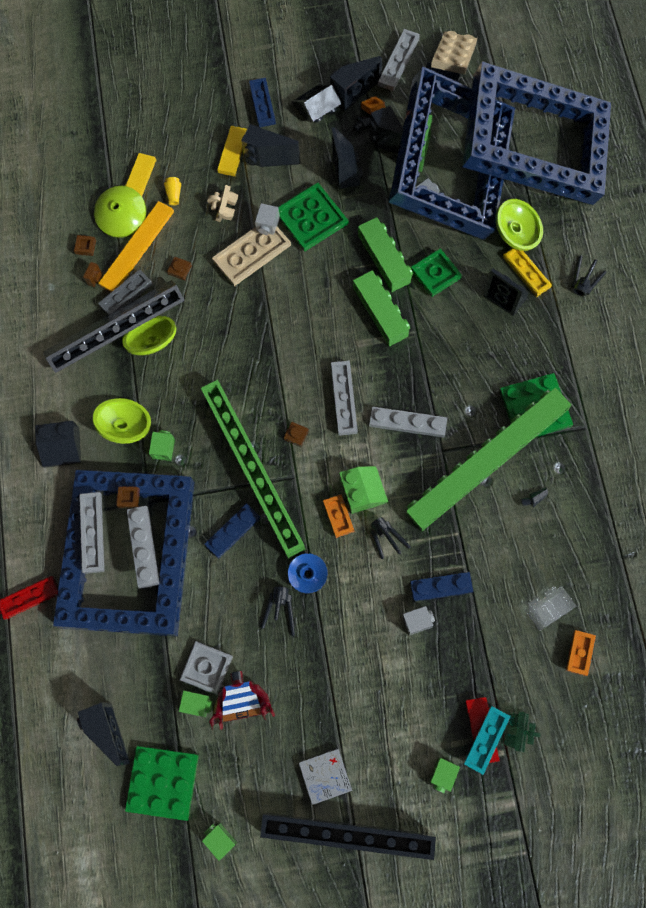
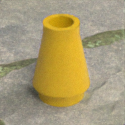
M176 177L166 178L164 187L169 205H178L181 182Z

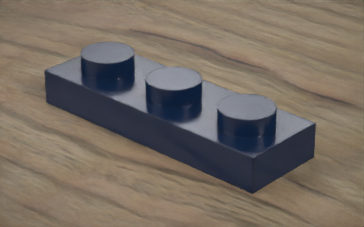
M266 77L250 80L249 84L259 127L275 125L276 120Z
M246 504L205 543V546L219 559L261 519L260 516Z
M470 572L410 582L414 602L473 593Z

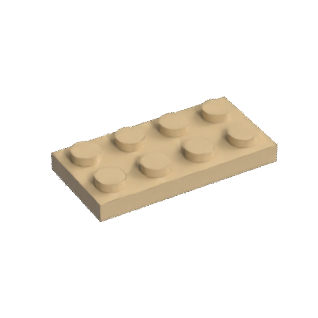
M454 31L444 32L433 57L431 67L465 75L477 43V38H474L472 35H459Z
M255 227L215 255L212 260L233 286H236L290 247L291 242L278 227H276L274 235L261 234Z

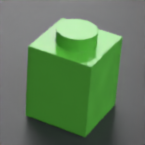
M160 430L159 433H152L149 455L152 459L172 460L175 442L173 435L164 430Z
M183 691L179 712L206 717L207 713L210 714L212 708L211 696Z
M438 758L429 781L434 784L432 788L442 793H445V790L451 792L460 767L442 758Z
M221 823L217 826L211 825L204 832L206 837L202 840L218 861L237 844L236 840Z

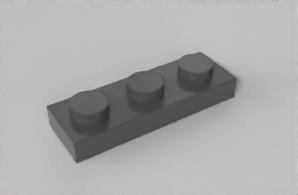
M139 269L98 304L110 315L131 303L148 289L152 282Z

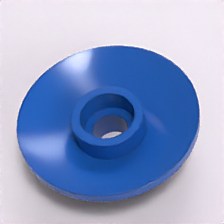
M314 554L297 556L291 562L288 569V578L291 585L302 593L318 591L324 586L328 576L326 564L320 557ZM310 571L312 576L306 578L304 576L305 572Z

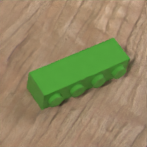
M376 217L358 226V236L389 289L393 292L410 284L413 272L410 266H406L401 251H397L395 248L394 239L386 233L385 224L383 222L380 223Z
M370 271L353 280V289L388 346H391L408 337L410 326L406 319H402L399 307L392 303L389 291L384 290L382 287L381 278L378 275L376 276L373 271Z

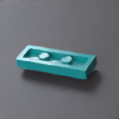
M490 706L463 763L464 765L484 775L511 716Z

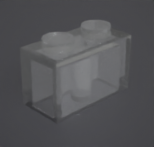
M553 586L545 592L546 597L541 600L537 597L528 603L530 608L525 611L539 631L576 607L562 586L558 589Z

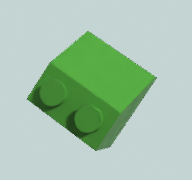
M376 466L356 467L339 473L351 514L388 503Z

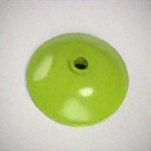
M115 186L103 192L96 201L94 218L98 227L105 234L111 237L123 238L134 234L146 218V205L142 196L133 188Z
M510 199L500 205L496 213V226L502 239L517 250L528 251L535 248L541 242L543 225L533 207L518 199Z
M156 316L126 333L123 337V346L127 352L134 355L143 356L156 353L172 341L176 334V325L167 316Z
M118 398L107 400L95 409L93 425L103 438L115 443L125 444L139 441L145 437L150 430L151 418L148 411L142 405L132 400Z

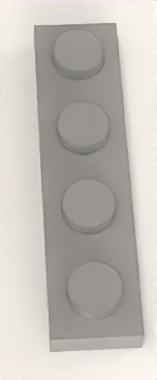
M406 29L403 30L378 81V86L391 91L395 90L419 41L420 34Z
M350 361L331 362L339 436L358 434Z
M372 407L369 427L444 438L447 417Z
M100 492L80 494L82 573L104 572L102 494Z
M142 506L127 509L138 588L159 585L148 507Z

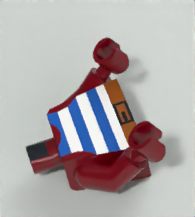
M242 671L230 673L232 685L223 687V691L218 694L213 708V716L210 719L211 730H213V726L218 723L220 730H222L223 722L262 715L263 719L266 720L265 715L270 712L273 717L275 713L271 707L268 694L260 685L254 684L252 681L244 682Z

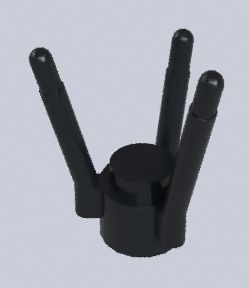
M580 255L571 287L576 295L584 297L586 294H590L607 271L604 270L590 285L589 277L597 263V259H594L586 276L578 279L583 258Z
M383 517L376 519L370 524L372 528L370 533L374 538L381 559H384V554L378 535L380 538L385 536L398 554H401V551L389 535L390 531L408 549L411 548L406 540L391 526L389 521L386 522Z
M273 587V593H270L269 602L261 624L262 629L265 628L272 604L276 605L274 620L277 621L280 606H284L285 602H287L291 636H295L291 605L292 595H288V588Z

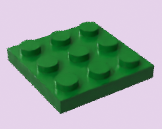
M319 183L314 184L278 207L279 219L304 252L348 225V219Z
M554 373L500 388L499 391L510 422L516 415L520 414L522 416L526 412L525 409L532 402H539L541 400L540 396L545 391L549 390L551 392L556 388L562 394ZM569 411L565 412L538 436L572 427L573 422Z
M137 746L125 812L188 821L199 755Z

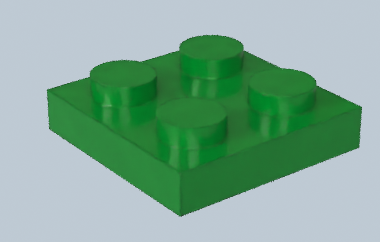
M441 248L411 267L413 274L431 297L462 278V274Z

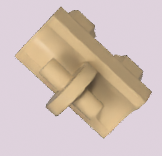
M225 185L221 198L219 197L220 193L215 192L207 200L212 210H216V207H218L215 219L218 222H221L222 218L232 220L235 209L226 207V204L235 206L238 199V194L231 192L230 186Z

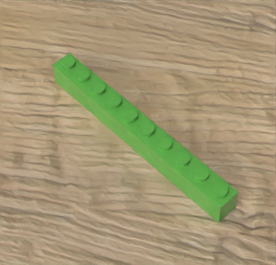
M216 380L202 387L201 390L287 558L289 559L305 551V545L219 381Z
M556 388L551 392L549 390L545 391L540 396L541 400L539 402H532L525 409L526 412L522 416L520 414L516 415L511 420L512 424L507 428L503 426L498 430L497 436L493 440L487 439L481 445L483 447L481 450L470 453L467 456L468 460L464 464H457L452 469L453 473L448 477L446 475L441 477L437 481L438 485L433 489L431 487L422 494L423 497L419 501H412L407 506L408 510L406 511L409 518L421 532L567 412L572 404Z

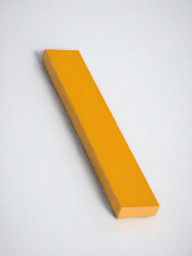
M160 201L157 202L98 283L102 288L113 292L125 281L174 213L173 208Z

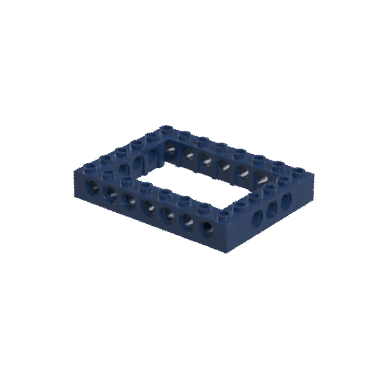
M482 62L473 75L463 167L594 205L605 195L611 102ZM495 97H502L511 100L513 103L518 102L527 105L529 108L534 107L543 110L545 113L550 112L557 114L561 118L563 116L573 119L574 122L579 121L587 124L583 128L584 143L582 144L583 156L580 160V164H582L581 171L490 145Z
M422 67L412 81L389 203L485 240L496 230V213L500 205L504 179L479 172L474 205L472 206L460 202L459 199L455 200L447 197L442 192L437 193L427 189V186L419 185L415 189L416 180L420 174L418 173L419 164L423 158L421 157L422 149L426 142L424 138L428 129V117L432 111L430 110L431 103L468 118L472 88ZM496 99L490 145L509 150L515 108Z
M76 470L53 623L54 627L73 630L178 636L195 484L191 477ZM118 487H138L140 489L139 496L143 498L148 496L169 499L156 612L81 607V603L84 602L82 597L84 583H86L87 579L85 574L82 573L80 494L96 493L99 491L102 495L110 496V494L118 495Z

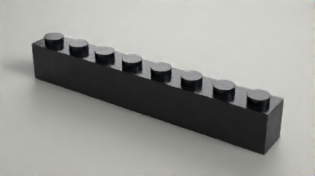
M171 280L43 351L44 356L53 371L57 373L185 300L177 285Z
M265 812L262 818L260 838L434 860L436 836L434 834Z

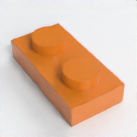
M342 494L323 500L335 537L338 538L354 532Z
M577 630L573 632L566 671L588 676L596 635Z

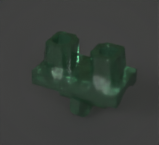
M525 712L508 714L511 717L507 725L517 727V735L506 734L504 744L515 748V751L525 753L527 736V744L533 745L534 737L540 738L541 733L535 732V723H530L529 731H527L529 714Z

